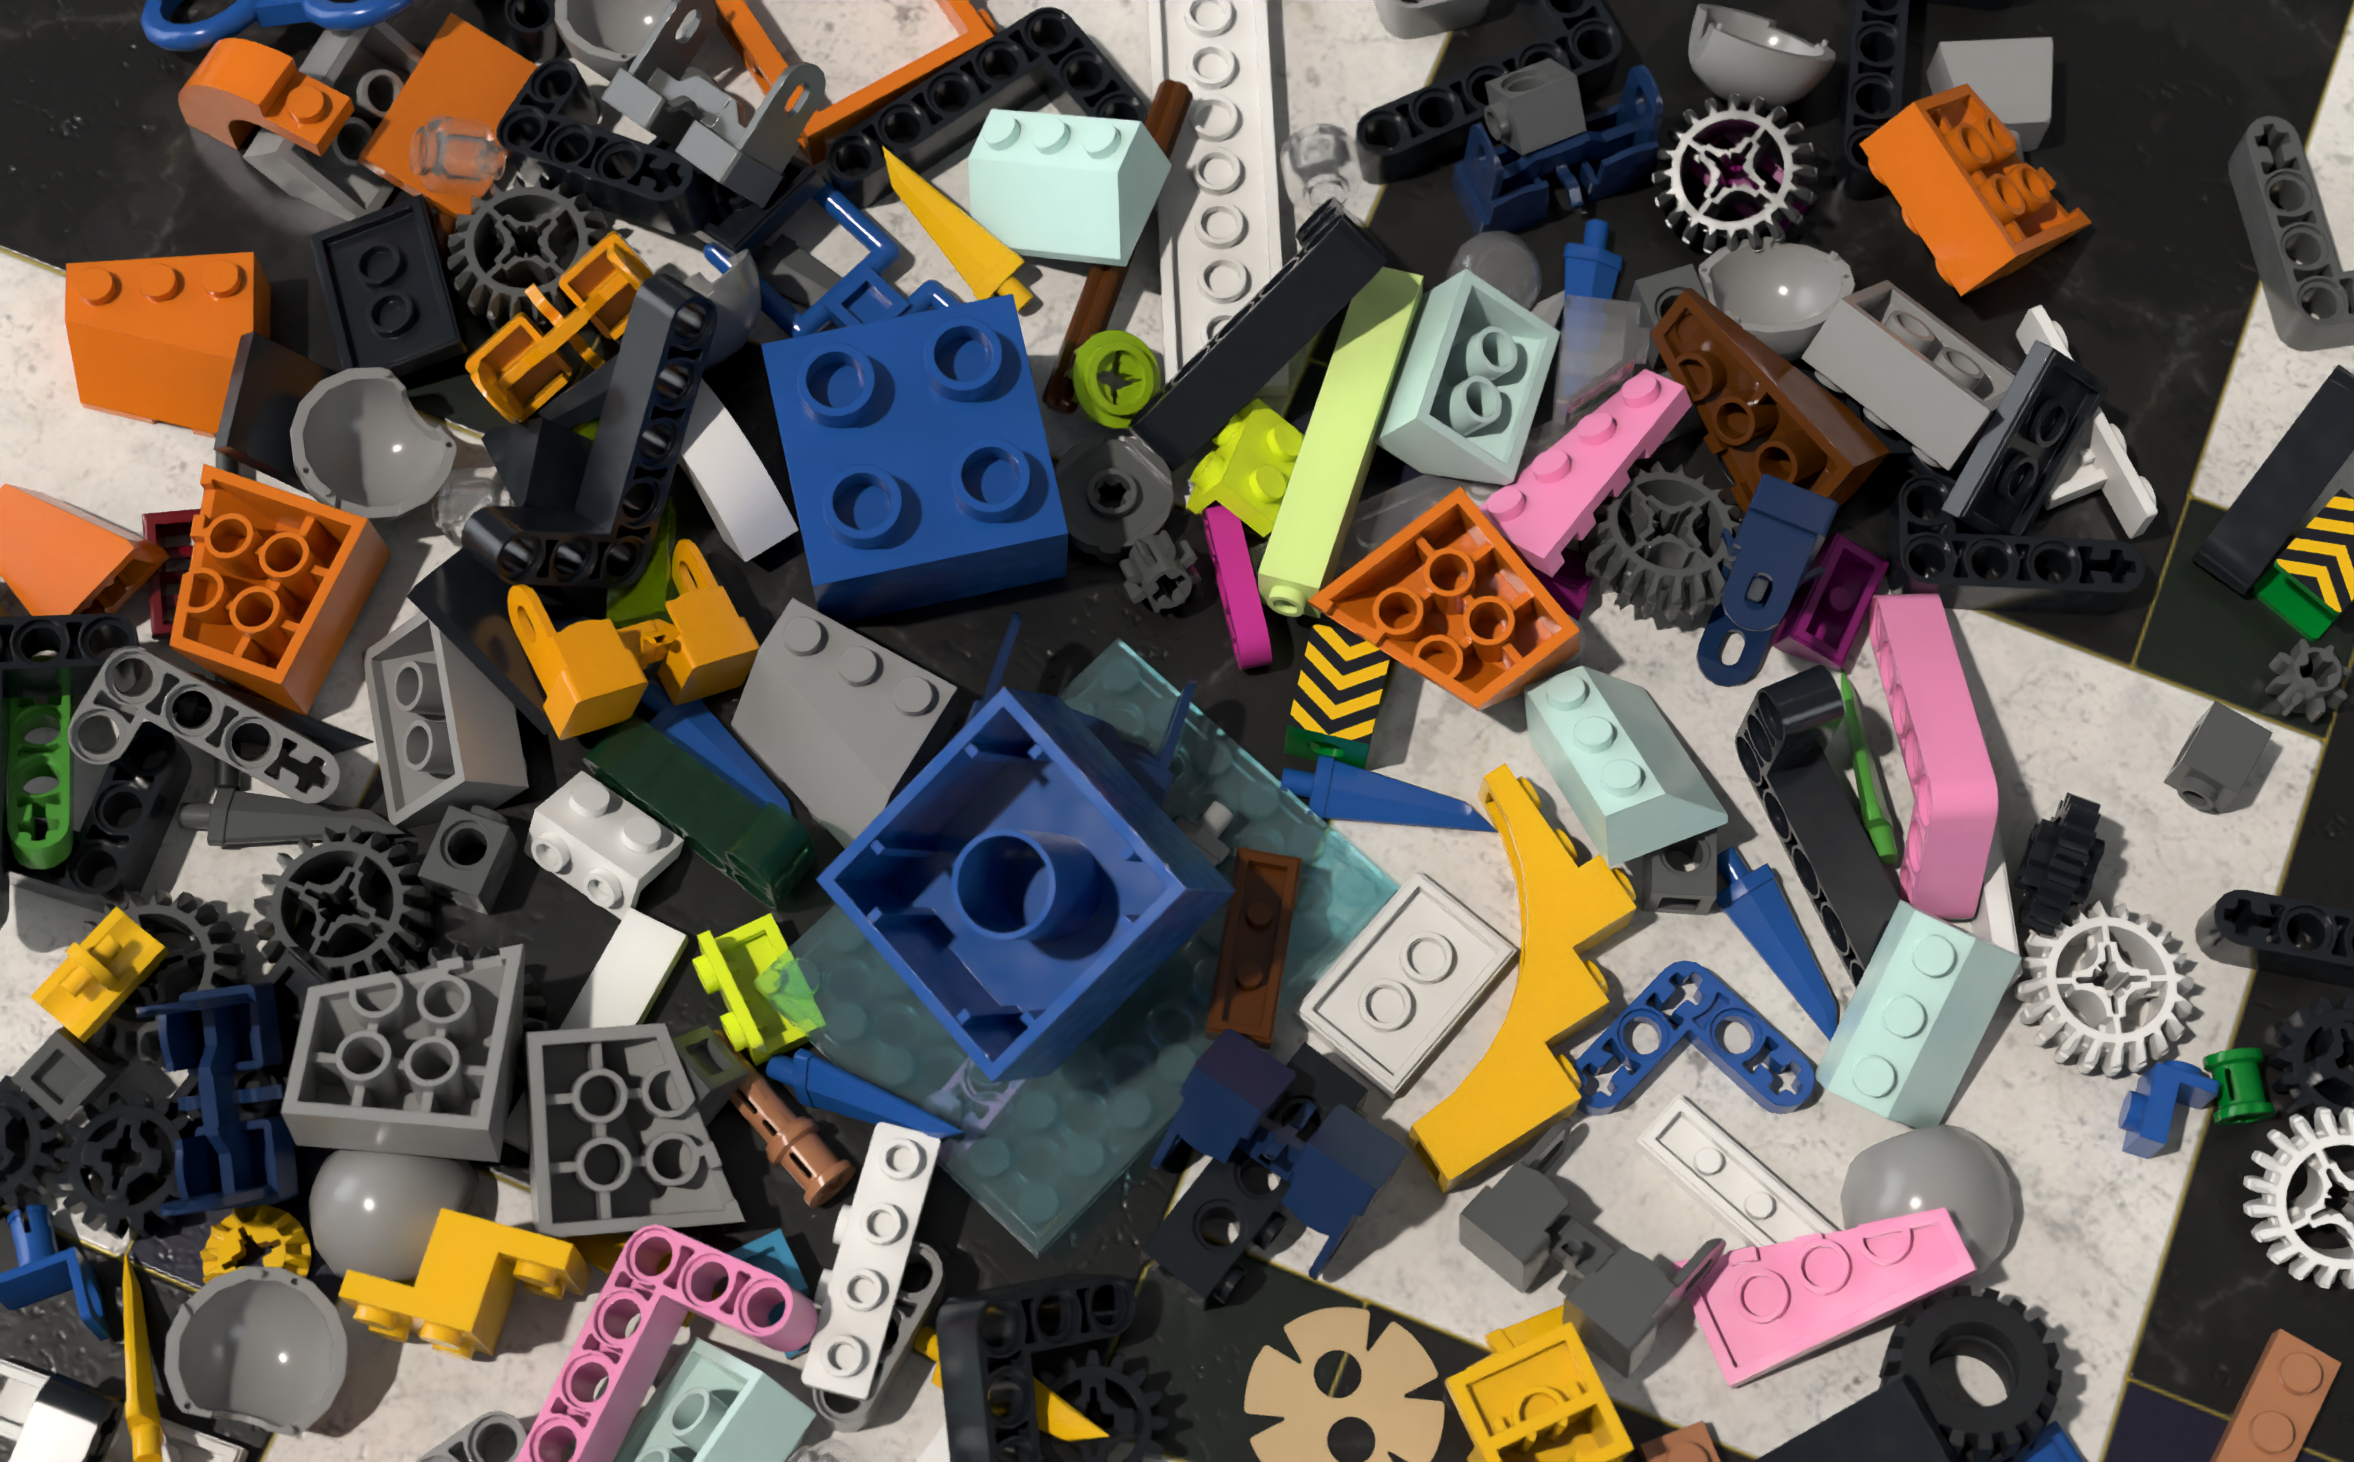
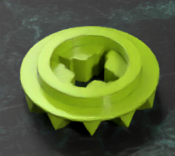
M1107 330L1091 335L1090 339L1074 350L1076 355L1074 365L1066 374L1073 381L1075 393L1071 401L1080 404L1087 414V421L1097 422L1106 426L1107 430L1127 428L1134 416L1160 390V371L1153 353L1141 339L1121 330ZM1113 365L1114 375L1122 377L1123 381H1129L1132 385L1113 390L1111 396L1110 386L1101 383V380H1097V375L1111 371Z

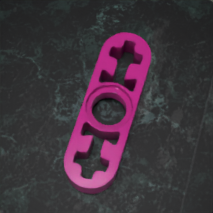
M1215 500L1202 510V517L1237 665L1240 671L1271 665L1272 651L1268 629L1241 519Z

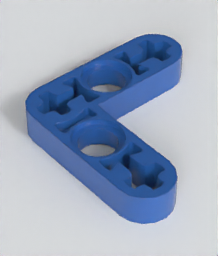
M1686 960L1674 962L1666 967L1577 1059L1573 1066L1581 1081V1088L1577 1091L1582 1098L1576 1109L1584 1114L1593 1116L1609 1114L1616 1109L1683 1038L1687 1039L1760 1107L1770 1113L1782 1115L1797 1110L1811 1094L1815 1080L1812 1066L1802 1054L1705 967L1696 962ZM1671 981L1679 986L1686 984L1688 981L1694 983L1697 990L1693 998L1698 1004L1695 1005L1689 1000L1682 1002L1672 1013L1669 1020H1667L1660 1010L1667 1004L1675 990ZM1649 1001H1651L1654 1004L1655 1008L1648 1006L1646 1004ZM1726 1021L1740 1023L1749 1032L1751 1038L1749 1049L1738 1054L1725 1051L1717 1043L1715 1036L1716 1027ZM1634 1022L1647 1023L1657 1032L1659 1038L1658 1048L1652 1053L1644 1055L1631 1051L1623 1039L1624 1028ZM1670 1022L1679 1026L1678 1029L1674 1030ZM1763 1045L1771 1051L1763 1061L1768 1068L1778 1075L1786 1069L1795 1075L1796 1078L1793 1080L1791 1087L1797 1093L1796 1095L1787 1089L1779 1095L1772 1092L1769 1086L1773 1081V1076L1760 1063L1753 1074L1744 1068L1754 1060ZM1608 1046L1612 1054L1604 1051L1603 1048ZM1614 1055L1622 1066L1614 1073L1608 1083L1607 1089L1612 1095L1608 1096L1604 1092L1599 1091L1591 1097L1583 1089L1588 1080L1583 1072L1587 1071L1593 1076L1598 1075L1610 1063ZM1626 1067L1636 1071V1073L1634 1075H1630Z

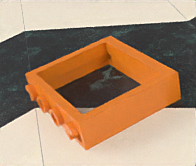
M713 0L716 7L715 23L766 97L776 79L788 65L744 0ZM935 0L960 36L819 112L816 109L796 140L801 143L799 148L811 166L826 159L829 145L838 136L998 34L989 14L983 8L976 11L969 0ZM801 85L797 86L787 101L784 113L789 112L804 90Z

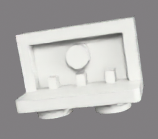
M581 770L535 809L524 852L542 868L554 873L586 895L593 903L605 908L622 920L629 908L636 909L641 890L679 857L684 839Z

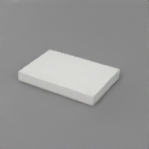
M1416 869L1293 1010L1292 1018L1393 1100L1515 957L1517 949Z

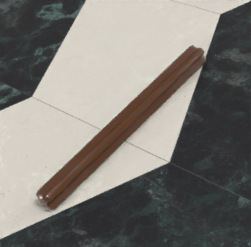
M1165 79L1158 86L1144 126L1167 159L1170 160L1193 95L1186 84ZM1141 235L1126 267L1092 263L1042 396V401L1049 409L1068 415L1076 411L1078 403L1071 401L1075 393L1073 381L1066 375L1074 365L1076 358L1074 350L1090 339L1091 335L1106 331Z

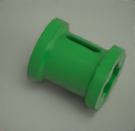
M2260 1048L2230 1049L2210 1054L2202 1059L2204 1070L2211 1072L2213 1080L2220 1082L2218 1095L2216 1096L2219 1109L2213 1114L2216 1125H2245L2267 1120L2276 1115L2274 1105L2266 1102L2259 1070V1064L2264 1061V1056Z

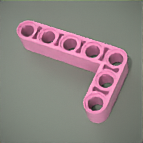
M1939 594L1873 595L1868 613L1870 642L1915 800L1900 870L1899 897L1901 900L1943 920L1971 919L1974 917L1977 909L1998 815V787Z
M654 1224L642 1227L633 1233L625 1244L515 1462H562L564 1449L574 1439H576L577 1447L569 1462H613L688 1311L773 1350L787 1353L799 1350L813 1337L818 1324L817 1309L812 1300L775 1275L665 1226ZM672 1251L671 1264L664 1272L657 1275L658 1263L663 1256ZM729 1276L726 1291L721 1297L712 1301V1292L715 1285L722 1278ZM785 1301L786 1309L783 1317L778 1323L768 1327L767 1320L771 1310L780 1302ZM641 1313L639 1327L634 1334L626 1338L627 1324L634 1316ZM609 1375V1384L606 1392L601 1398L594 1401L596 1386L600 1380Z

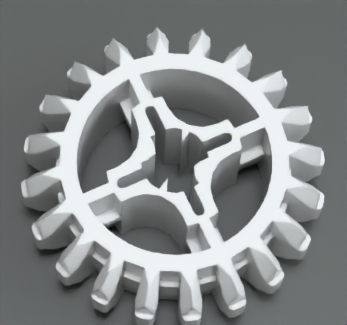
M2099 899L2091 901L2085 907L2084 914L2075 905H2072L2067 912L2064 911L2058 928H2054L2052 935L2039 931L2040 935H2030L2024 942L2022 947L2029 957H2022L2021 959L2022 975L2020 977L2026 981L2019 983L2013 989V998L2031 1003L2019 1017L2020 1023L2032 1024L2038 1022L2042 1029L2035 1035L2034 1045H2045L2050 1039L2059 1045L2054 1054L2055 1063H2063L2073 1053L2078 1056L2077 1065L2080 1074L2089 1073L2098 1061L2106 1077L2118 1074L2122 1070L2123 1063L2131 1072H2137L2147 1065V1057L2159 1060L2169 1051L2167 1041L2176 1042L2183 1035L2185 1027L2178 1019H2185L2190 1015L2194 1004L2180 995L2186 994L2193 988L2194 978L2175 972L2186 962L2187 953L2175 952L2168 954L2164 947L2171 941L2172 931L2160 932L2156 937L2147 930L2151 925V914H2142L2133 923L2128 920L2127 905L2123 903L2117 904L2111 910L2109 916H2107ZM2084 944L2086 955L2080 961L2081 971H2072L2065 978H2056V967L2061 952L2070 947ZM2119 953L2127 957L2137 968L2126 964ZM2098 979L2100 986H2094L2092 982ZM2106 990H2112L2114 994L2108 998ZM2149 998L2148 1015L2143 1027L2132 1032L2122 1033L2121 1021L2126 1017V1005H2133L2139 999ZM2068 1008H2073L2080 1012L2086 1019L2088 1026L2078 1020Z
M2318 1107L2314 1114V1129L2311 1128L2303 1116L2295 1114L2289 1118L2294 1137L2289 1139L2276 1129L2268 1132L2267 1137L2269 1141L2278 1148L2273 1157L2258 1150L2252 1153L2251 1159L2258 1165L2266 1168L2264 1177L2255 1175L2245 1176L2243 1185L2250 1190L2262 1193V1198L2244 1203L2243 1209L2244 1213L2250 1217H2267L2251 1230V1234L2260 1243L2275 1240L2269 1247L2267 1257L2277 1265L2291 1258L2289 1274L2294 1278L2303 1280L2314 1269L2315 1283L2322 1288L2328 1289L2334 1283L2338 1272L2343 1285L2349 1289H2354V1170L2342 1172L2337 1163L2329 1159L2324 1150L2326 1147L2335 1145H2354V1108L2345 1107L2336 1125L2332 1111L2326 1107ZM2303 1162L2308 1176L2307 1186L2301 1195L2290 1201L2291 1208L2287 1209L2286 1196L2289 1182L2295 1170ZM2330 1179L2350 1191L2349 1197H2342L2348 1201L2345 1207L2342 1208L2345 1217L2340 1212L2324 1204L2325 1198H2332L2327 1194L2328 1190L2333 1186ZM2331 1223L2335 1225L2340 1234L2346 1237L2350 1246L2340 1249L2312 1247L2305 1244L2294 1230L2306 1224L2316 1228L2320 1225Z

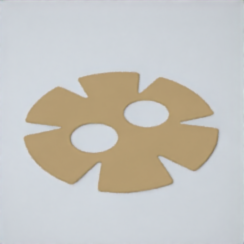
M1332 1307L1316 1310L1296 1318L1285 1325L1284 1331L1302 1362L1299 1364L1266 1345L1257 1356L1248 1378L1244 1411L1248 1414L1284 1417V1421L1251 1438L1250 1442L1260 1462H1339L1329 1451L1327 1443L1328 1433L1333 1424L1345 1417H1356L1368 1423L1375 1435L1374 1451L1365 1462H1392L1388 1452H1392L1407 1462H1431L1442 1435L1445 1404L1441 1401L1405 1398L1404 1396L1406 1393L1438 1377V1372L1431 1358L1417 1339L1396 1322H1391L1373 1347L1367 1351L1370 1312L1365 1309ZM1334 1350L1345 1351L1354 1356L1362 1372L1358 1388L1351 1395L1343 1398L1327 1396L1318 1388L1314 1379V1368L1319 1358L1325 1353Z

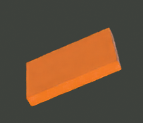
M450 13L359 155L357 162L412 196L423 194L430 207L440 213L449 214L456 219L457 214L472 215L473 212L470 206L472 196L482 199L508 157L496 138L497 126L530 75L538 66L455 14Z

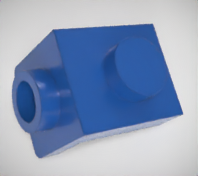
M2168 1060L2162 1064L2155 1063L2138 1078L2136 1091L2130 1090L2123 1101L2118 1119V1127L2127 1130L2122 1152L2145 1159L2150 1158L2167 1143L2175 1103L2201 1109L2218 1095L2220 1082L2202 1076L2203 1072L2200 1068L2186 1062Z

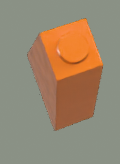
M6 483L0 488V576L32 616L115 614L170 557L163 547L45 493Z

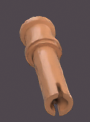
M723 1029L713 1031L749 1072L746 1079L729 1098L731 1104L768 1144L766 1153L774 1167L783 1166L806 1192L803 1198L810 1208H816L824 1204L841 1191L851 1180L856 1167L848 1159L841 1161L818 1135L820 1128L814 1119L807 1118L806 1116L798 1117L740 1051H734Z

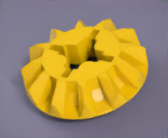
M269 1205L234 1208L231 1215L226 1217L221 1223L211 1226V1235L205 1248L200 1251L203 1262V1281L205 1284L212 1278L244 1267L236 1268L235 1265H238V1260L246 1256L244 1246L247 1243L244 1237L246 1235L261 1248L271 1245L274 1247L271 1249L272 1253L267 1254L263 1258L264 1267H281L306 1278L311 1264L310 1242L302 1225L288 1212Z

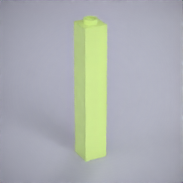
M1383 266L1351 299L1258 571V588L1261 604L1268 605L1279 614L1290 617H1298L1302 614L1316 618L1321 616L1322 612L1309 605L1308 600L1332 583L1377 447L1374 439L1423 297L1422 275Z

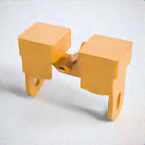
M611 231L560 276V288L577 307L564 318L533 283L524 292L555 327L545 335L525 313H518L468 357L465 367L471 374V380L482 395L505 419L512 424H515L517 421H525L568 383V379L572 374V364L558 348L568 340L580 356L594 369L604 364L605 361L587 344L577 331L590 320L607 339L613 338L617 340L625 332L632 303L638 288L646 279L655 275V272L620 233Z
M679 540L673 552L672 578L680 596L674 600L667 601L665 607L675 625L661 619H655L616 630L611 619L607 618L603 620L580 621L567 626L560 632H556L533 588L524 584L513 585L510 588L507 598L510 620L547 695L543 708L559 740H565L629 720L649 684L642 670H645L650 663L663 660L657 674L674 706L731 690L743 684L753 666L760 645L745 617H739L724 587L718 586L702 553L691 540ZM688 568L696 581L697 587L689 574Z

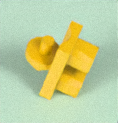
M116 906L80 945L73 942L64 951L68 957L30 997L85 1043L112 1016V1013L154 972L160 962L170 952Z

